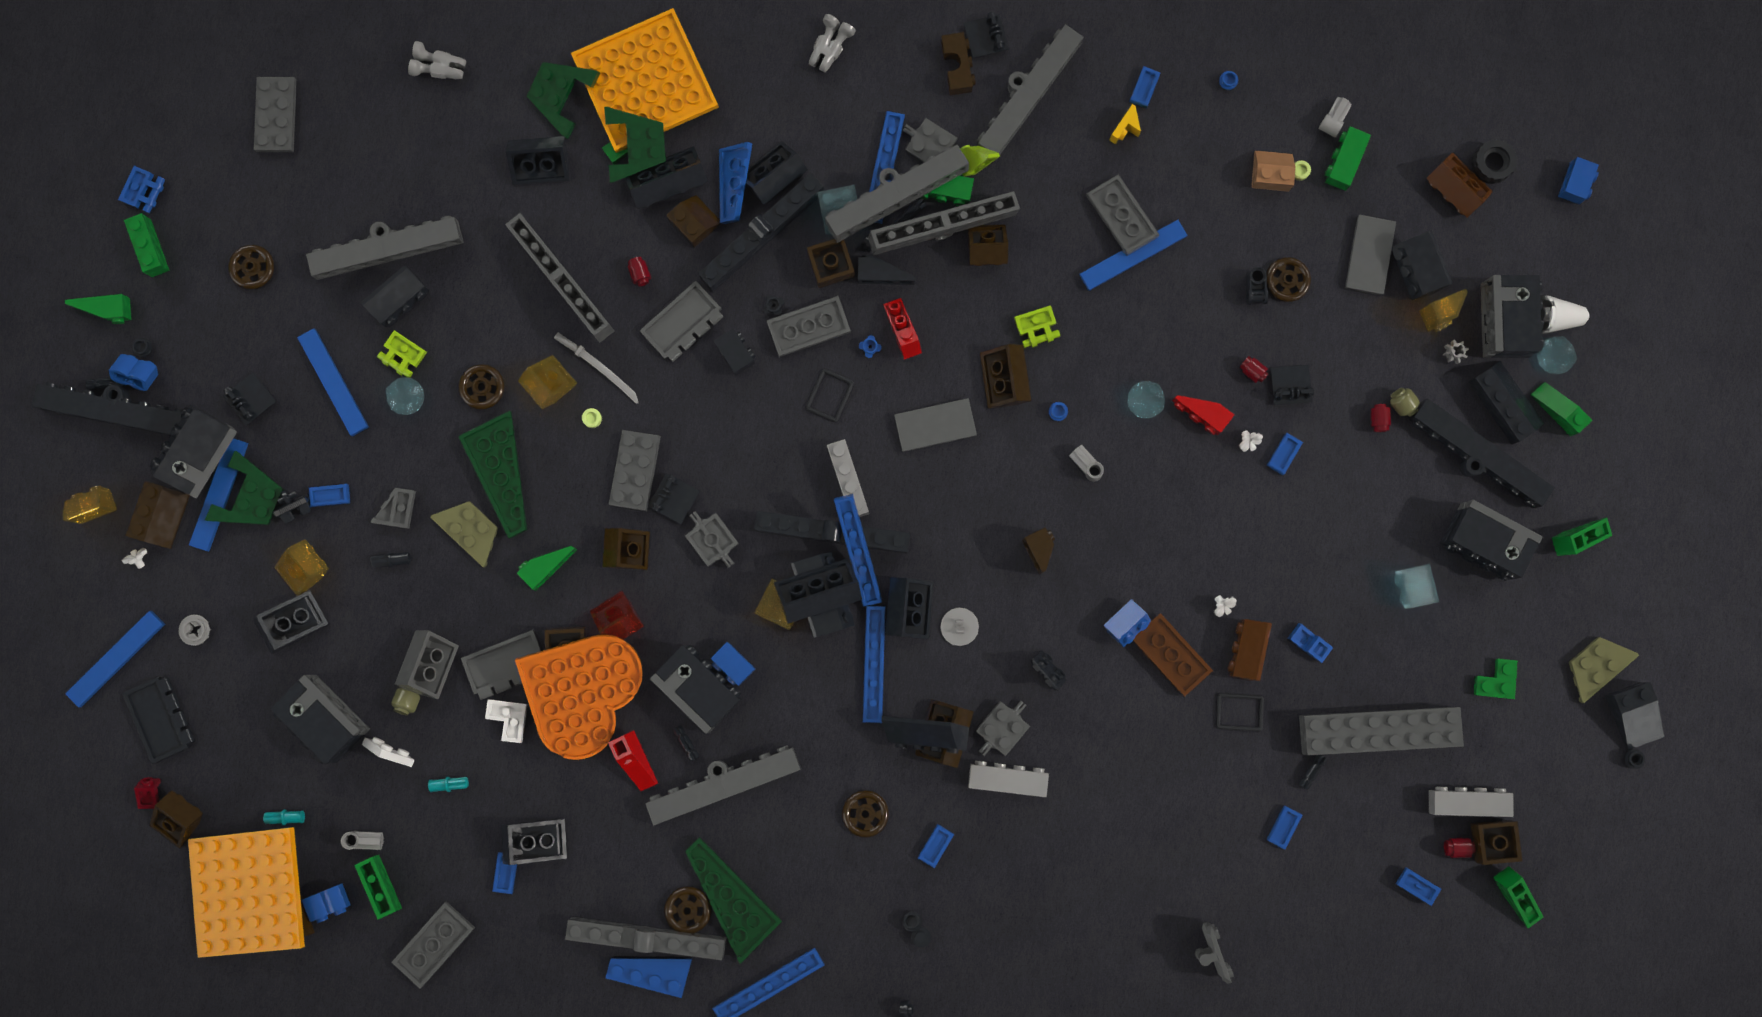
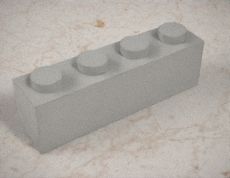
M845 439L828 444L827 448L843 496L853 494L859 517L868 515L869 510Z
M975 761V764H970L968 788L1047 797L1049 773H1045L1043 768L1033 767V771L1025 770V766L1014 765L1013 769L1006 768V764L994 763V766H986L987 762Z
M1437 786L1435 790H1429V814L1513 817V793L1506 792L1505 788H1494V792H1487V788H1474V791H1467V787H1455V791H1449L1448 787Z

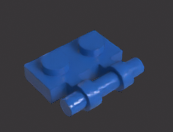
M134 166L118 200L135 208H139L141 202L145 203L143 211L150 214L152 208H155L157 204L156 199L159 193L164 189L165 179L158 176L156 182L151 181L154 176L152 173ZM148 187H150L152 190L147 198L144 195Z

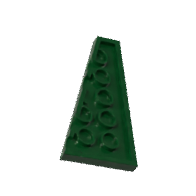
M508 411L458 437L508 538L511 539L526 531L527 525L512 412Z
M699 837L685 852L710 900L709 902L722 929L725 931L738 962L741 964L782 920Z

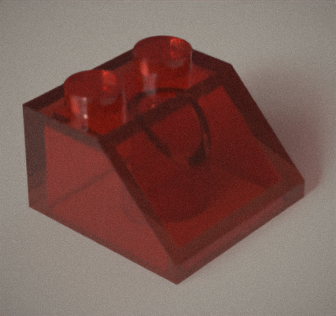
M620 591L590 611L601 635H612L624 640L644 627L639 615L623 591Z

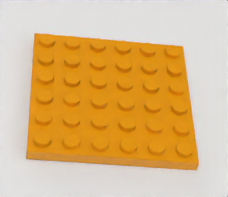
M674 8L571 53L578 68L600 72L594 88L586 84L585 86L616 153L628 148L626 124H606L604 107H610L662 122L664 132L719 108Z
M294 827L188 839L198 958L305 947Z

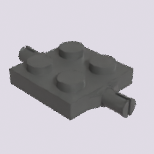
M927 118L916 130L907 124L903 129V132L912 136L911 142L905 149L906 152L924 163L929 157L941 154L947 147H953L957 141V137Z
M696 511L693 512L689 517H691L696 525L685 537L705 564L709 567L715 561L722 559L727 568L734 565L735 563L728 554L739 543L717 513L708 519L702 520Z
M1021 700L1014 709L1007 707L999 701L975 730L986 742L979 750L982 755L985 756L991 748H994L1006 756L1029 729L1030 726L1019 715L1027 706Z

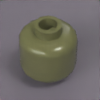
M1399 388L1393 392L1390 404L1398 415L1412 416L1418 411L1417 407L1420 401L1411 389Z
M398 688L391 705L394 707L395 712L408 716L409 713L416 711L420 695L403 688Z

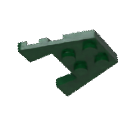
M543 62L527 97L561 135L569 139L576 123L561 116L560 112L575 81L579 80L594 88L600 72Z
M604 107L605 123L626 124L629 164L609 165L610 182H615L666 161L662 122L610 107Z
M234 451L228 467L246 473V478L232 510L229 511L211 504L205 520L269 525L274 514L273 511H275L278 505L277 499L281 498L284 489L242 456V454Z

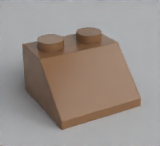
M1254 151L1252 188L1289 192L1294 186L1295 180L1293 154Z

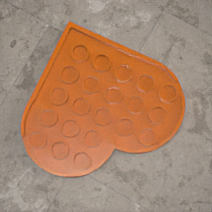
M595 635L515 659L542 742L551 752H555L566 759L579 760L589 758L602 751L608 745L615 731V710L624 707L634 698L642 682V664L637 652L629 643L612 635Z

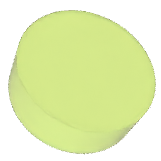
M1297 161L1295 163V180H1305L1310 175L1311 167L1305 161Z
M590 408L584 411L582 421L587 427L596 428L601 424L602 416L598 410Z

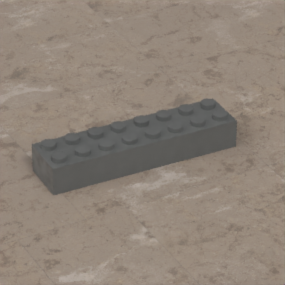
M1460 707L1299 716L1303 755L1464 746Z

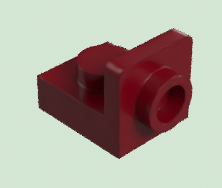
M145 777L135 786L134 791L138 809H154L155 805L160 801L157 789L161 783L160 778Z

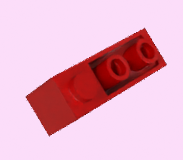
M901 298L883 304L904 360L921 354L918 336Z
M1177 395L1172 400L1178 410L1186 411L1190 414V419L1196 423H1202L1205 426V430L1212 435H1219L1234 416L1232 412L1220 403Z
M634 730L608 742L616 761L640 791L658 784Z

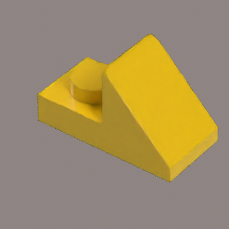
M1131 105L1112 133L1110 141L1114 144L1119 139L1123 140L1128 131L1139 137L1141 129L1135 105Z

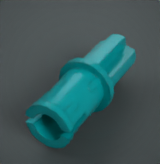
M446 777L445 779L429 780L428 782L430 792H450L455 789H466L469 786L467 777Z
M303 810L265 812L263 821L265 824L282 823V825L287 823H304L305 813Z

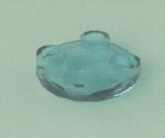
M1562 336L1546 339L1544 341V348L1541 352L1537 353L1539 365L1551 374L1565 373L1577 361L1574 346Z
M399 378L386 388L388 405L397 414H413L423 404L425 396L423 388L413 378Z
M1142 381L1136 383L1130 389L1128 405L1136 416L1149 419L1157 416L1164 409L1165 396L1159 384L1151 381Z

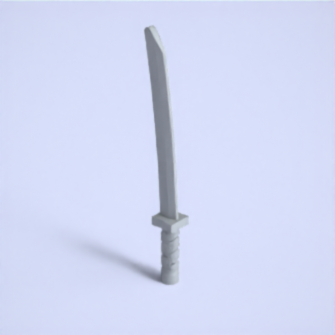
M559 332L555 335V340L574 351L576 356L582 357L610 379L636 404L639 403L636 393L600 361L586 352L584 347L581 345L580 347Z

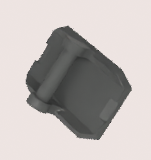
M1206 921L1203 923L1202 930L1208 947L1196 949L1195 957L1203 966H1208L1211 962H1214L1217 973L1222 977V980L1227 984L1232 983L1230 979L1234 977L1232 969L1224 961L1217 939H1220L1218 929L1214 924Z

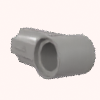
M1337 97L1318 129L1336 137L1352 105L1349 100Z
M1080 445L1069 457L1086 474L1088 480L1093 482L1100 480L1104 472L1102 464L1097 462L1083 445ZM1090 468H1097L1100 474L1097 476L1091 475Z
M350 831L342 836L341 845L348 850H381L384 840L383 832ZM350 835H353L356 838V843L354 845H351L348 842V837Z

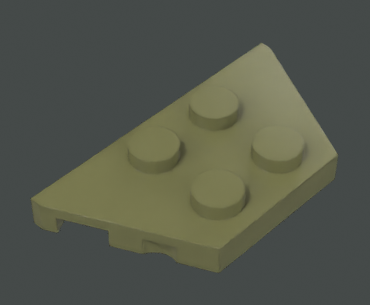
M472 502L463 503L430 517L482 567L485 568L487 566V559L492 550L493 540L496 537L498 527Z
M1601 637L1593 640L1569 661L1570 669L1574 674V684L1579 691V701L1585 703L1634 661L1639 654Z

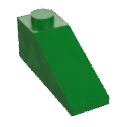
M123 294L65 300V304L111 321L112 324H123L124 321L131 320L130 298Z
M1543 382L1531 394V397L1569 436L1580 433L1593 421L1577 404L1546 382Z
M1602 518L1564 531L1552 537L1557 556L1575 555L1611 537L1612 532L1608 519Z
M569 546L529 561L526 560L519 566L517 574L532 590L537 591L577 549Z
M1508 866L1493 877L1504 897L1528 929L1544 918L1523 877Z

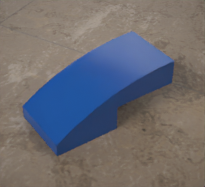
M1300 623L1297 624L1287 638L1320 663H1323L1333 649L1321 637L1316 636Z

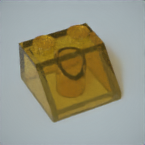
M1466 289L1434 301L1419 311L1428 332L1434 329L1438 332L1453 324L1452 320L1458 317L1467 295Z
M553 355L527 367L518 380L542 409L556 403L577 384Z
M95 486L90 488V491L87 493L72 495L71 499L65 501L63 520L83 524L116 511L117 508L110 489Z
M306 539L288 547L275 566V569L297 596L303 594L321 580L329 569Z

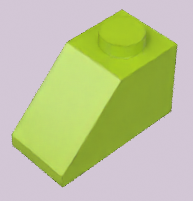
M963 146L960 149L969 162V170L962 175L970 176L977 174L999 158V153L981 146Z

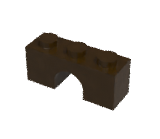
M964 32L942 35L941 45L944 60L954 59L960 64L958 69L948 71L947 73L950 96L971 93L976 82L975 75L971 74L970 68L973 67L972 58L967 54V50L970 49L969 40L965 38Z

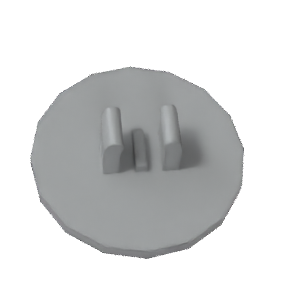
M955 608L944 615L940 628L946 641L952 645L963 646L975 639L978 634L979 624L973 612L965 608Z

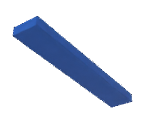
M886 111L869 192L876 190L880 185L879 177L882 170L886 168L894 169L905 114ZM883 218L876 221L875 223L882 224Z
M1179 220L1158 230V238L1130 255L1126 256L1122 250L1080 273V277L1088 291L1186 238L1188 235Z
M314 328L297 337L350 436H354L369 428L317 330Z
M233 438L220 459L189 546L210 551L220 522L206 521L205 518L211 504L225 509L238 474V470L228 467L234 451L244 456L249 443Z
M850 494L834 498L853 572L859 582L863 606L881 603L882 598L854 495Z
M866 606L863 722L882 723L885 607Z
M149 611L65 694L77 707H82L165 623L153 611Z
M814 947L714 1006L712 1009L717 1017H738L823 967L825 964Z

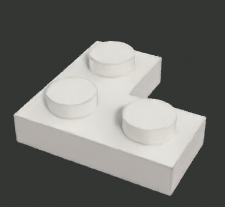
M488 699L485 719L504 721L501 741L522 743L528 704Z
M373 737V739L364 738L362 745L378 757L412 767L414 759L408 756V751L400 748L397 751L392 750V746L384 744L385 741Z

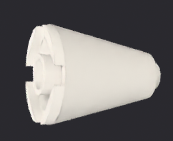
M1548 295L1540 296V300L1543 301V309L1541 311V319L1544 322L1543 329L1541 330L1543 334L1583 326L1589 319V312L1583 306Z

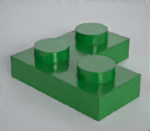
M1496 659L1494 678L1475 676L1474 695L1515 699L1518 661Z

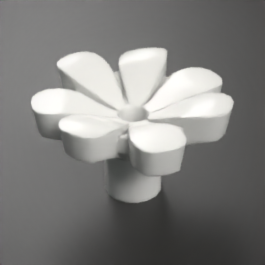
M1247 430L1242 432L1243 441L1239 444L1240 449L1243 452H1246L1249 448L1251 451H1254L1256 449L1255 444H1260L1263 436L1255 432L1250 434Z
M142 548L138 552L136 549L130 552L131 555L124 557L122 560L124 564L129 563L131 565L135 563L137 568L140 569L145 566L142 558L147 553L146 548Z
M1221 595L1215 598L1217 602V608L1214 611L1215 615L1221 617L1224 612L1226 615L1232 612L1230 608L1235 607L1237 600L1234 597L1223 599Z

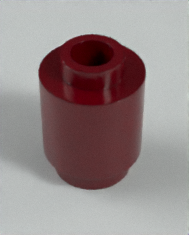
M642 257L630 259L627 268L633 284L639 287L647 285L651 275L645 260Z
M1250 356L1239 367L1243 370L1242 373L1255 383L1258 381L1262 383L1268 376L1266 372L1268 368L1256 358H1251Z
M1386 404L1374 405V408H1371V427L1374 428V432L1390 431V407H1386Z
M1449 838V840L1444 841V853L1451 858H1471L1472 854L1475 853V844L1470 838Z

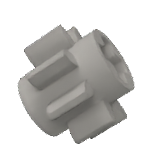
M1453 340L1451 345L1447 344L1444 346L1447 350L1443 356L1448 358V363L1455 361L1456 364H1459L1461 359L1467 358L1465 353L1469 348H1465L1463 345L1464 341L1457 343L1456 340Z

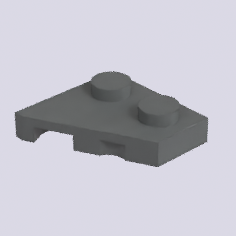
M394 488L389 499L383 503L376 517L372 518L371 523L409 529L416 491Z

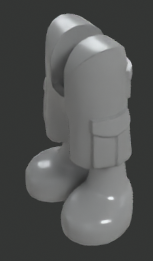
M825 14L823 17L826 31L824 35L818 36L809 60V65L816 67L822 55H825L819 68L824 73L828 71L834 60L839 57L843 50L841 45L846 38L852 37L856 32L855 28L848 23L842 22L840 25L838 19L830 14ZM839 27V31L835 40L831 41L832 36Z
M414 42L412 51L414 59H411L409 62V75L418 76L421 73H430L431 77L463 78L464 72L452 67L465 68V59L439 50L430 53L425 50L422 42ZM420 61H429L433 63H431V65L421 63Z

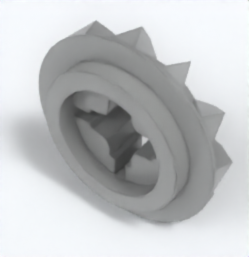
M200 615L185 617L179 625L180 638L188 645L196 646L204 643L209 638L208 635L211 630L209 622ZM193 625L195 627L201 626L197 631L198 635L196 633L189 634L193 630Z

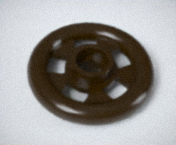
M246 245L233 253L229 260L228 270L230 277L238 286L245 289H257L264 286L271 279L274 272V262L270 253L263 247ZM252 252L259 254L258 259L251 257ZM241 256H244L246 259L240 265L238 260ZM260 263H266V271H260ZM249 264H253L252 269H248ZM241 269L242 272L245 274V276L242 278H240L237 273ZM258 274L259 279L252 282L250 277Z
M1291 257L1278 259L1270 265L1266 273L1267 289L1278 300L1285 302L1296 301L1302 298L1309 290L1311 283L1310 272L1306 265L1298 259ZM1286 265L1294 266V271L1286 270ZM1276 270L1282 272L1279 278L1274 277ZM1297 274H1302V282H1298ZM1286 276H1290L1292 281H1286ZM1278 283L1284 288L1282 292L1278 291L1275 287ZM1296 286L1298 291L1291 294L1289 289Z
M485 364L474 365L468 368L459 381V393L462 400L468 406L475 409H487L499 402L504 392V381L499 371ZM476 373L478 378L471 382L469 378ZM486 373L493 376L490 381L484 378ZM481 384L485 385L484 390H479ZM491 385L497 386L495 394L490 393ZM472 387L474 392L471 396L467 393V389ZM486 396V401L479 402L478 397Z
M862 790L852 794L846 800L842 810V818L846 828L859 837L877 835L884 829L889 817V810L885 800L879 794L869 790ZM866 798L867 804L859 806L858 800ZM875 802L880 807V810L877 812L871 806ZM851 809H857L856 818L850 817ZM864 810H867L869 812V816L867 818H864L862 816V812ZM877 817L879 819V822L874 827L870 824V822H872L873 819ZM858 821L866 824L864 829L856 827Z
M682 887L670 894L665 903L664 914L667 923L675 931L696 933L708 923L711 915V905L709 899L701 890L694 887ZM689 895L697 897L695 903L687 900ZM677 898L683 901L679 907L674 905ZM689 907L691 913L686 914L684 908ZM697 907H703V915H697ZM676 912H678V915L682 919L679 922H676V920L673 917V914H675ZM694 919L695 925L687 926L686 921Z

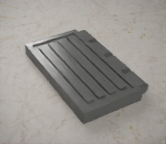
M695 281L646 324L640 332L665 360L669 357L674 362L683 354L679 349L680 346L686 351L697 341L693 337L694 334L701 338L711 329L707 324L708 321L715 325L724 316L720 313L721 307Z
M531 630L461 658L473 693L478 694L480 700L494 695L493 687L498 694L512 688L511 680L515 687L521 685L522 681L515 659L540 652L542 649L535 630Z

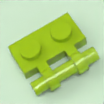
M1051 305L1014 317L1019 335L1027 334L1029 338L1022 341L1024 348L1029 346L1036 347L1039 343L1051 342L1055 338L1060 337L1059 330L1051 332L1050 326L1056 325ZM1044 329L1045 334L1035 337L1034 331Z
M394 330L383 345L389 349L388 353L385 354L381 351L377 358L385 366L395 369L399 375L410 378L413 372L408 369V366L411 364L417 368L427 352ZM395 355L403 359L401 364L394 360Z

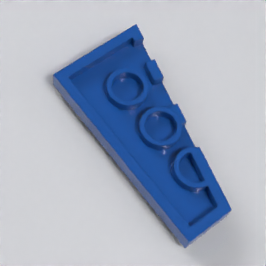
M750 142L719 149L720 223L728 224L740 220L752 143Z
M611 958L606 978L682 998L692 958Z

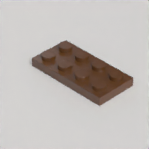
M1161 613L1152 619L1148 627L1140 631L1133 640L1183 697L1213 671Z

